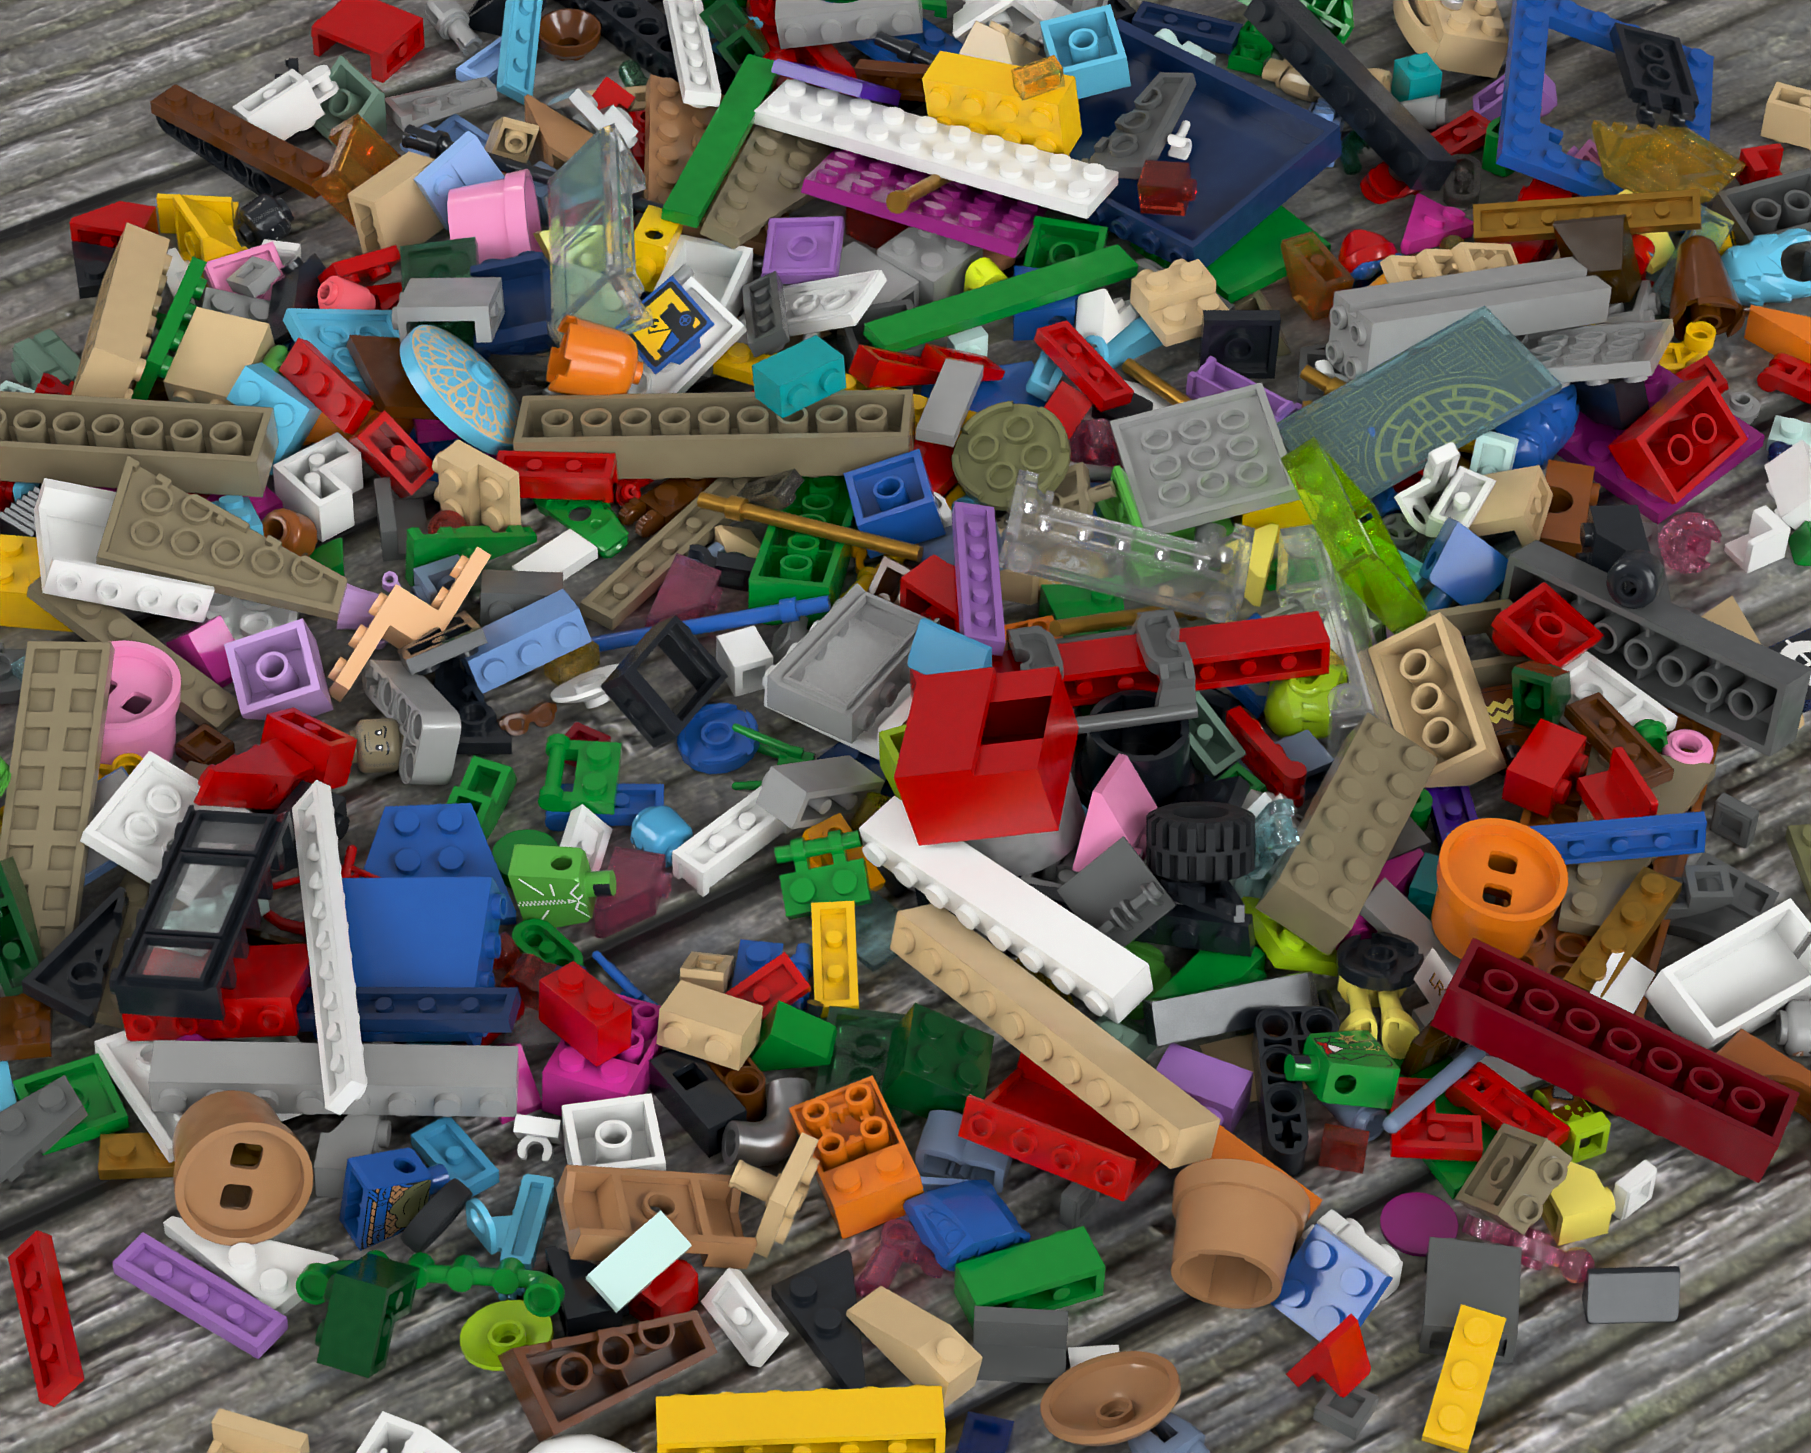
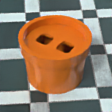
M1482 818L1458 826L1446 837L1441 846L1436 872L1438 888L1431 914L1432 927L1440 943L1450 953L1460 959L1463 958L1472 938H1476L1520 959L1530 948L1541 926L1553 916L1566 894L1568 872L1561 854L1542 834L1512 820ZM1483 892L1507 899L1509 906L1502 907L1485 902L1482 898Z

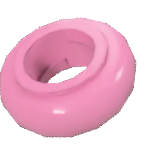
M1688 729L1673 731L1667 735L1668 744L1662 749V755L1671 756L1676 761L1685 764H1698L1702 762L1710 764L1714 755L1713 745L1710 740L1700 732ZM1681 749H1690L1693 750L1694 753H1688L1682 751Z

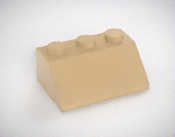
M975 21L959 52L960 55L1027 68L1048 63L1046 59L1038 55L1039 47L994 21H991L989 26Z

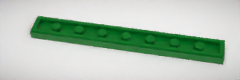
M751 54L747 55L662 207L661 219L693 228L699 226L754 124L756 114L754 110L769 97L780 76L771 72L774 60Z
M1116 244L864 323L863 334L875 348L899 352L1137 275L1139 265Z

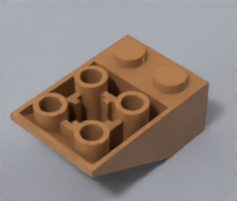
M529 94L524 96L525 122L539 126L537 137L528 158L531 165H535L538 161H543L564 175L607 187L606 142ZM558 189L553 193L556 199V208L559 210V195L569 193L562 189ZM575 194L577 198L584 197L582 195Z

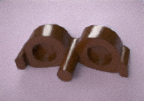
M544 701L533 706L529 712L521 710L504 714L500 719H497V723L506 733L520 736L528 731L530 722L539 727L551 725L555 719L557 706L552 701Z

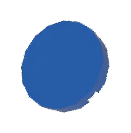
M713 703L703 706L677 736L678 751L684 763L695 771L707 774L728 773L744 766L753 759L760 742L733 731L732 725L735 723L759 732V727L753 714L746 709V713L738 710L737 705L730 703Z

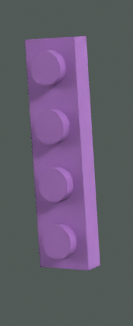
M144 1232L112 1262L114 1274L257 1359L288 1329L286 1316Z

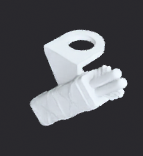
M1453 442L1432 450L1428 454V461L1425 465L1421 481L1394 497L1409 524L1421 534H1425L1428 517L1431 514L1427 504L1431 500L1436 501L1438 496L1445 491L1457 469V463L1461 455ZM1413 508L1422 514L1426 524L1421 523L1416 518Z

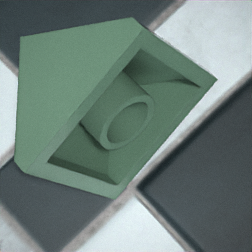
M340 55L330 69L331 73L329 75L331 81L337 83L339 90L335 95L320 104L325 115L317 119L313 126L339 151L347 152L387 135L385 93L346 57Z

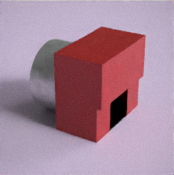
M1058 666L996 673L994 667L918 676L894 780L919 846L964 841L1015 876H1022L1053 865L1065 857L1077 845L1086 818L1070 772L1079 726Z

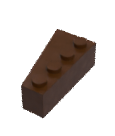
M694 1310L616 1328L602 1329L578 1336L559 1338L530 1346L516 1347L502 1353L498 1358L538 1441L541 1442L718 1352L698 1311Z

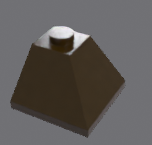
M1626 214L1554 221L1552 225L1560 257H1573L1587 268V276L1596 275L1612 287L1609 304L1630 302L1639 288L1642 279Z

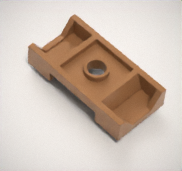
M566 1165L556 1188L570 1259L605 1260L657 1214L650 1207H659L691 1243L692 1246L686 1253L700 1254L703 1267L747 1269L757 1247L756 1238L744 1237L738 1214L741 1191L728 1187L732 1175Z

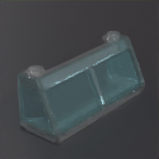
M615 123L600 128L548 179V196L544 198L549 214L552 320L548 321V329L555 343H561L564 333L558 332L557 329L563 317L567 314L612 327L627 334L653 326L652 311L650 308H645L638 296L639 293L644 292V286L636 274L632 201L633 193L646 189V177Z

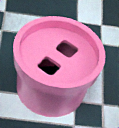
M528 169L507 173L504 179L449 190L447 202L448 225L457 271H470V266L481 264L487 259H507L516 257L525 251L542 252L533 235L537 231H542L536 190Z
M110 641L115 652L100 763L112 765L116 757L125 753H134L144 758L149 751L170 762L174 755L176 744V713L180 705L181 696L180 671L169 655L154 646L136 641Z

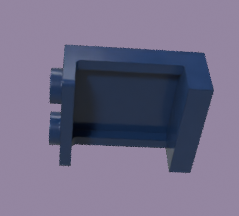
M525 251L516 257L502 260L487 259L481 264L470 266L472 278H502L505 314L493 341L477 343L476 335H473L474 350L489 364L547 353L551 351L552 347L560 348L559 332L557 331L558 317L554 267L542 252Z

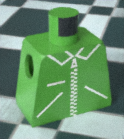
M514 844L508 878L523 921L533 918L542 919L549 922L555 928L588 922L593 916L596 897L615 896L616 877L614 871H591L583 849L577 847Z

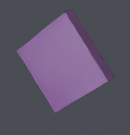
M843 216L769 218L761 277L776 271L783 284H798L838 277L845 228Z

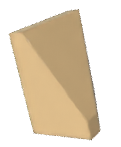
M725 525L715 527V542H719L724 547L726 553L739 552L747 557L757 558L761 543L750 529Z

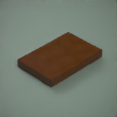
M349 336L346 347L379 412L385 410L392 418L440 420L421 399L407 377L401 362V342L399 338Z

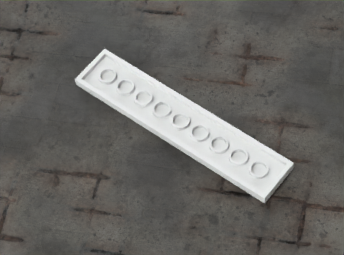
M787 79L754 110L756 112L754 124L927 174H936L941 178L1085 219L1089 218L1118 185L1119 172L1105 169L1100 164H1089L1071 159V157L1065 154H1053L1039 150L1033 145H1021L1006 141L997 135L979 134L972 132L965 126L941 124L933 117L918 116L904 112V110L898 107H886L872 103L867 99L854 98L834 90L808 85L796 79Z

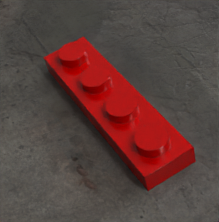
M36 1230L8 1257L39 1402L55 1407L85 1379L52 1235Z

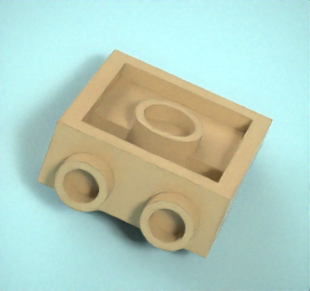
M1178 259L1169 268L1153 272L1151 269H1145L1140 271L1135 278L1131 279L1130 303L1165 347L1201 337L1203 310H1229L1216 294L1217 281L1199 259L1187 262L1185 259Z
M459 439L435 456L432 470L438 473L439 484L434 492V500L440 503L442 516L460 526H478L482 523L498 533L506 532L508 525H521L519 472Z

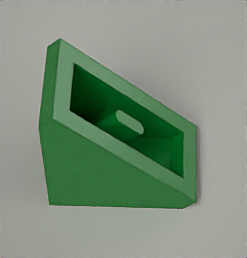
M778 1001L761 1023L759 1042L749 1057L760 1071L830 1065L838 1030L835 1025L782 1001Z

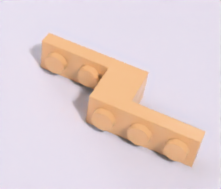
M479 547L475 549L469 558L462 554L449 574L455 578L454 583L449 590L442 586L431 605L397 584L388 596L380 592L368 613L374 616L368 628L360 624L348 643L349 646L354 648L348 660L340 656L327 676L334 681L329 688L330 696L339 702L342 701L381 638L396 648L401 649L410 642L421 638L435 627H439L441 632L445 631L491 555Z

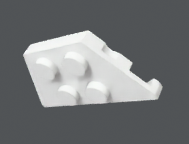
M1588 651L1562 668L1563 670L1570 671L1571 698L1568 704L1600 692L1632 726L1641 720L1652 719L1663 722L1667 727L1666 732L1675 729L1678 716ZM1563 712L1560 722L1570 730L1579 733L1564 717Z

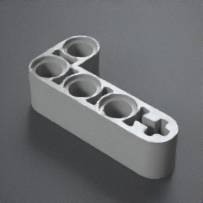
M368 660L364 666L362 676L364 692L387 718H393L398 722L399 731L404 736L399 760V774L402 782L413 785H447L452 776L461 734L459 713L423 675H418L417 673L411 675L402 665L401 661Z

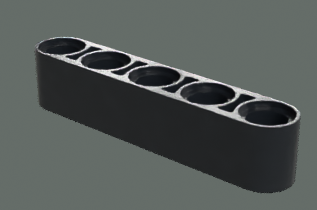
M156 116L159 126L166 134L258 196L266 193L275 197L293 188Z

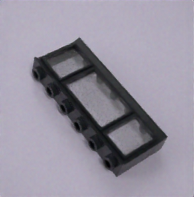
M189 805L183 821L178 822L176 825L174 841L170 850H166L163 854L160 873L157 879L151 881L148 900L144 908H140L137 913L136 927L131 938H126L124 942L123 956L118 968H113L110 974V992L116 995L121 1014L224 1020L226 1012L220 988H235L237 975L233 958L246 959L249 954V943L245 928H260L261 912L258 899L271 900L273 896L270 870L283 871L285 867L283 849L294 850L296 845L290 811L273 815L195 810L194 805Z

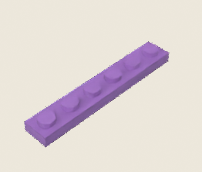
M955 501L952 511V528L960 634L992 647V655L1002 656L1006 641L994 507Z

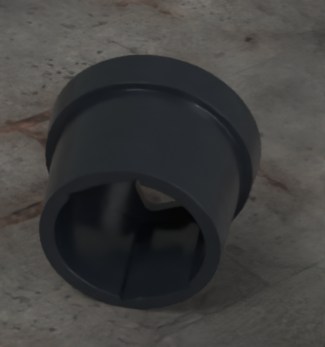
M1137 689L1119 691L1100 700L1093 707L1090 715L1154 707L1157 693ZM1189 720L1086 733L1084 746L1076 758L1072 775L1080 801L1088 809L1093 790L1120 753L1128 756L1157 808L1174 804V798L1182 786L1196 784L1195 768L1190 757Z

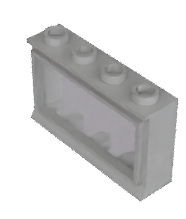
M856 583L767 676V707L852 744L863 731L871 729L876 717L885 707H891L898 693L907 683L910 684V668L907 665L908 656L919 621L922 618H928L870 594ZM936 618L934 621L931 620V619H928V620H930V621H932V622H935V623H937V624L940 625V619H939V618Z

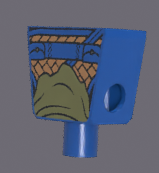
M408 1147L348 1158L339 1220L360 1251L403 1233L411 1220L430 1200V1195L436 1194L450 1181L449 1174L443 1164L426 1168L415 1150Z

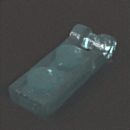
M1278 799L1268 803L1255 819V869L1245 875V880L1262 879L1288 848L1300 844L1298 829L1293 828L1292 816L1295 815L1292 799Z

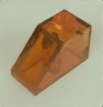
M1313 231L1282 240L1281 250L1292 297L1313 321L1330 317L1335 291L1352 289L1355 279Z

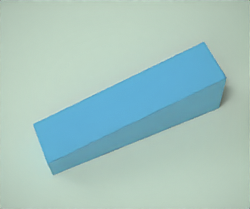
M1140 316L1107 343L1109 352L1107 363L1114 369L1122 365L1128 358L1135 359L1163 344Z

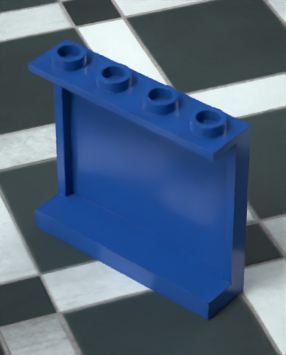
M492 876L342 878L356 987H495V977L492 970L494 959L499 958L501 953L499 925L500 920H504L507 915V898L504 893L500 892ZM313 1032L314 1037L318 1041L317 1032ZM361 1032V1041H466L467 1045L481 1046L482 1037H486L488 1033Z

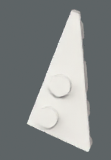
M171 1216L163 1222L165 1234L212 1273L283 1315L302 1301L296 1291V1281L307 1265L311 1263L326 1264L339 1260L334 1255L269 1239L252 1245L249 1243H237L233 1246L221 1245L197 1235L182 1218Z

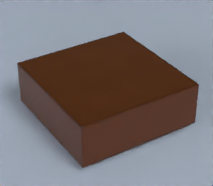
M204 723L176 743L175 752L179 758L187 763L193 761L206 765H217L235 753V745L232 740Z

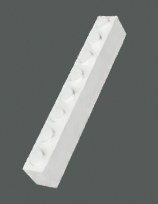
M893 796L859 827L864 846L862 848L863 854L876 867L884 866L894 873L895 877L908 888L913 886L924 893L926 898L939 909L944 907L955 914L966 928L970 930L976 928L986 935L997 949L1001 951L1007 949L1019 957L1027 969L1034 973L1039 971L1050 978L1064 994L1072 993L1084 1001L1087 1008L1095 1015H1105L1116 1024H1119L1153 991L1149 964L964 841L919 846L904 804L896 796Z

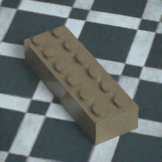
M1367 712L1344 740L1255 908L1318 950L1329 955L1352 929L1438 758Z

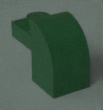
M717 0L699 14L720 42L716 48L736 75L748 54L763 57L770 51L762 31L753 19L750 20L736 0Z

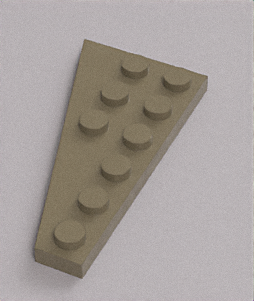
M127 456L96 556V564L213 586L215 589L214 593L338 621L347 589V578L306 555L298 556L282 547V542L270 535L266 538L250 529V524L196 493L190 495L172 485L171 479L160 473L157 476L140 467V462Z

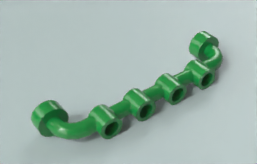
M372 1250L368 1252L389 1259L382 1251ZM419 1252L413 1254L408 1262L404 1263L420 1268L416 1290L423 1288L427 1283L448 1284L451 1289L457 1292L468 1291L472 1285L493 1286L497 1292L505 1295L514 1293L517 1288H527L523 1298L524 1304L530 1313L538 1317L554 1315L565 1296L564 1288L556 1278L541 1271L526 1270L524 1264L513 1257L503 1259L497 1268L480 1267L479 1262L470 1255L457 1257L452 1265H435L431 1256ZM338 1260L326 1264L311 1263L307 1265L296 1281L298 1295L309 1304L318 1305L326 1302L324 1294L329 1278L356 1260Z

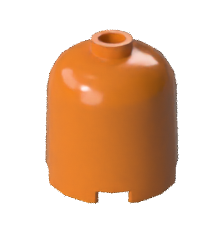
M567 314L563 317L557 329L558 332L564 333L560 348H551L547 366L546 382H550L549 391L566 395L627 394L632 384H639L643 373V362L638 361V348L636 342L629 334Z

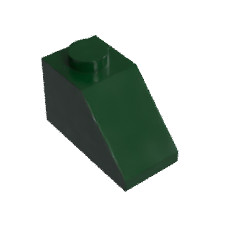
M1528 661L1514 666L1511 672L1514 723L1534 729L1542 718L1558 725L1565 706L1571 698L1570 671L1563 670L1552 664L1545 665L1535 661Z

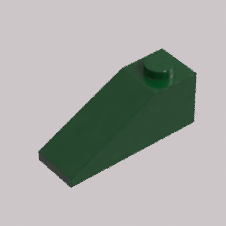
M13 856L0 861V983L5 996H17L23 993L21 981L44 960L29 897Z

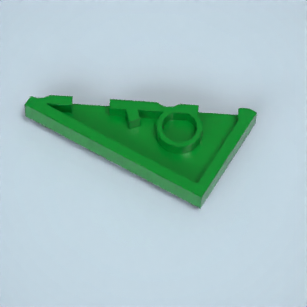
M508 525L506 532L493 533L489 526L440 527L435 534H423L419 527L407 529L405 579L412 587L414 586V568L456 554L460 557L463 554L469 558L477 547L490 554L489 560L536 543L537 534L530 526L522 527L521 525Z

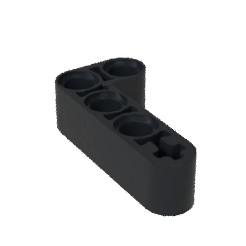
M1323 1006L1269 1007L1262 1010L1256 1017L1252 1040V1058L1263 1157L1291 1177L1299 1174L1304 1166L1309 1135L1302 1081H1288L1284 1073V1064L1289 1054H1303L1306 1038L1311 1033L1339 1031L1340 1021L1333 1010ZM1277 1109H1282V1110H1285V1111H1287V1112H1285V1113H1284V1112H1279V1111H1277ZM1287 1139V1148H1285V1144L1281 1140Z

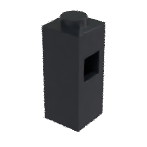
M671 1049L665 1050L649 1060L651 1092L709 1158L722 1152V1138L726 1125L732 1120L747 1122V1109L703 1059Z

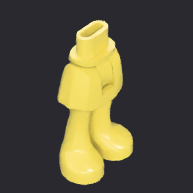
M1339 975L1337 991L1345 1002L1350 1005V1014L1342 1022L1338 1032L1368 1030L1377 1040V1022L1372 1007H1380L1382 1046L1390 1057L1396 1059L1405 1058L1411 1042L1420 1033L1417 1023L1403 1010L1399 1000L1407 988L1395 991H1373L1352 985Z

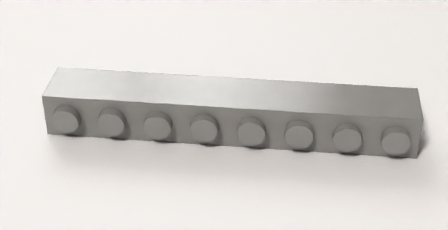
M154 1040L148 1081L152 1111L185 1112L190 1106L205 1096L221 1091L238 1090L259 1096L276 1113L336 1114L325 1109L318 1043ZM363 1044L365 1074L368 1080L367 1087L362 1097L357 1101H353L342 1113L353 1116L516 1117L519 1082L518 1046Z

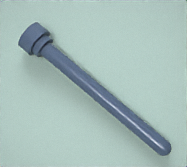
M1472 1045L1389 1114L1383 1121L1384 1130L1388 1133L1398 1132L1466 1074L1477 1062L1490 1055Z

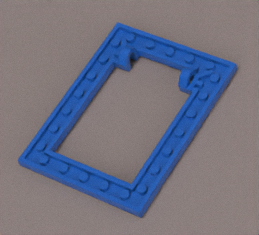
M1512 0L1496 164L1584 197L1616 195L1627 189L1614 181L1615 179L1627 176L1626 174L1610 171L1598 166L1594 162L1583 161L1562 152V145H1559L1563 138V131L1540 123L1548 28L1615 53L1609 34L1614 23L1640 27L1613 19L1603 12H1595L1581 7L1571 0ZM1682 45L1699 104L1695 110L1696 117L1694 121L1685 120V125L1688 127V132L1685 136L1672 133L1671 131L1670 152L1688 140L1709 154L1714 56L1708 55L1701 49ZM1707 188L1700 192L1701 225L1706 224ZM1685 230L1678 232L1690 236L1693 230Z

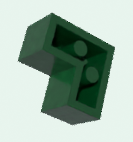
M368 1253L333 1274L328 1280L324 1294L325 1301L329 1302L326 1318L319 1324L315 1337V1345L319 1347L316 1363L366 1378L372 1377L385 1368L394 1324L411 1313L420 1268Z

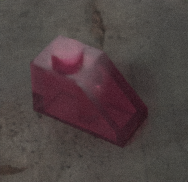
M676 553L647 616L645 627L654 626L675 614L681 621L705 617L708 609L715 611L724 591L723 588L718 587L722 571Z
M615 846L607 870H613L615 873L616 894L615 896L598 897L595 905L596 938H607L656 915L661 898L667 899L669 897L672 884V873L666 872L665 854Z

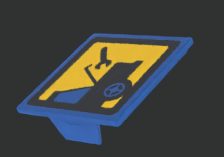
M672 275L613 326L631 336L636 342L638 355L656 375L670 362L681 365L700 349V337L715 324Z

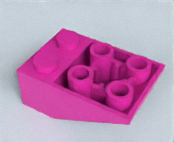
M616 994L632 1007L631 1047L598 1067L561 1039L542 1071V1111L562 1116V1105L646 1094L650 1084L649 1060L660 1054L663 1046L656 1044L659 1009L661 1006Z

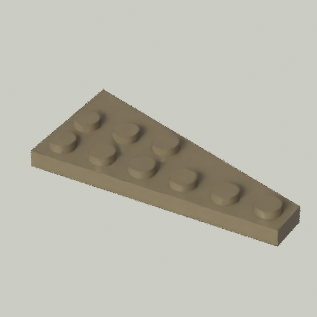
M756 125L709 212L700 234L727 247L736 249L758 235L760 228L768 224L769 218H780L784 213L791 214L816 198L801 193L804 178L835 149L819 142Z
M1591 746L1586 776L1609 770L1610 764L1593 746ZM1661 755L1672 766L1674 774L1671 781L1651 789L1659 803L1656 815L1686 813L1697 802L1700 792L1705 785H1709L1714 778L1717 765L1703 762L1685 764L1676 761L1671 756ZM1581 799L1577 822L1596 821ZM1657 857L1569 864L1568 887L1562 900L1557 930L1593 937L1642 867H1648L1649 864L1652 865Z

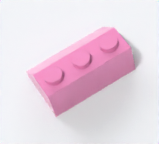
M1120 753L1117 755L1092 792L1072 868L1073 871L1080 872L1123 836L1143 861L1146 857V815L1150 811L1157 809V805L1127 755Z

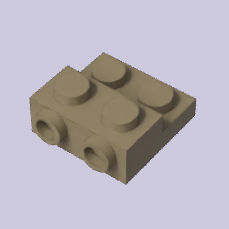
M1503 1123L1455 1199L1468 1209L1486 1215L1501 1226L1524 1235L1527 1229L1541 1218L1543 1204L1552 1190L1565 1180L1568 1172L1567 1167L1573 1158L1547 1138Z

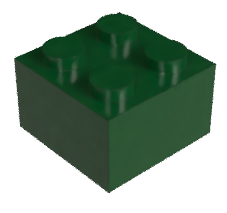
M914 1003L891 1034L881 1090L885 1102L926 1119L932 1110H951L963 1115L968 1095L971 1094L983 1100L985 1099L994 1036Z

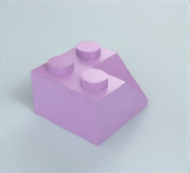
M303 618L224 644L243 718L266 720L267 714L292 707L312 717L334 710L316 639Z

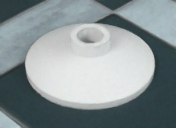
M619 664L600 667L569 679L551 692L552 701L557 703L584 702L588 709L608 702L609 697L600 686Z

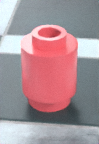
M339 276L329 277L320 285L317 292L320 309L375 310L376 300L368 288Z

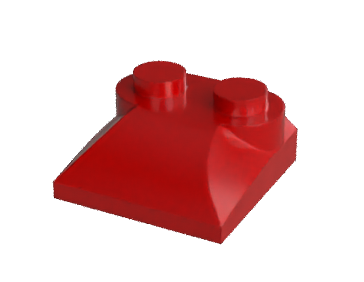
M1545 582L1497 614L1491 624L1494 628L1492 639L1504 654L1515 657L1526 655L1535 662L1545 665L1552 664L1561 669L1600 642L1604 637L1603 633Z

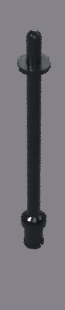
M410 124L405 128L404 132L411 134L414 138L402 135V146L404 148L428 153L433 159L438 158L454 143L447 132L440 130L431 132ZM487 152L501 172L511 173L528 169L535 182L622 207L623 216L626 219L632 220L638 213L644 214L648 205L659 208L664 206V204L642 198V189L637 186L631 187L627 193Z

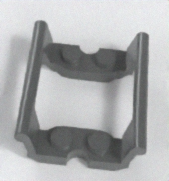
M1173 609L1138 612L1132 629L1055 639L1042 626L1006 630L1004 651L1011 650L1015 662H1022L1020 670L1058 666L1062 679L1064 678V668L1057 644L1136 634L1137 643L1146 667L1149 671L1158 675L1160 679L1155 706L1076 717L1079 726L1078 734L1198 718L1195 690L1196 677L1193 661L1186 642L1177 641L1179 640L1180 626Z

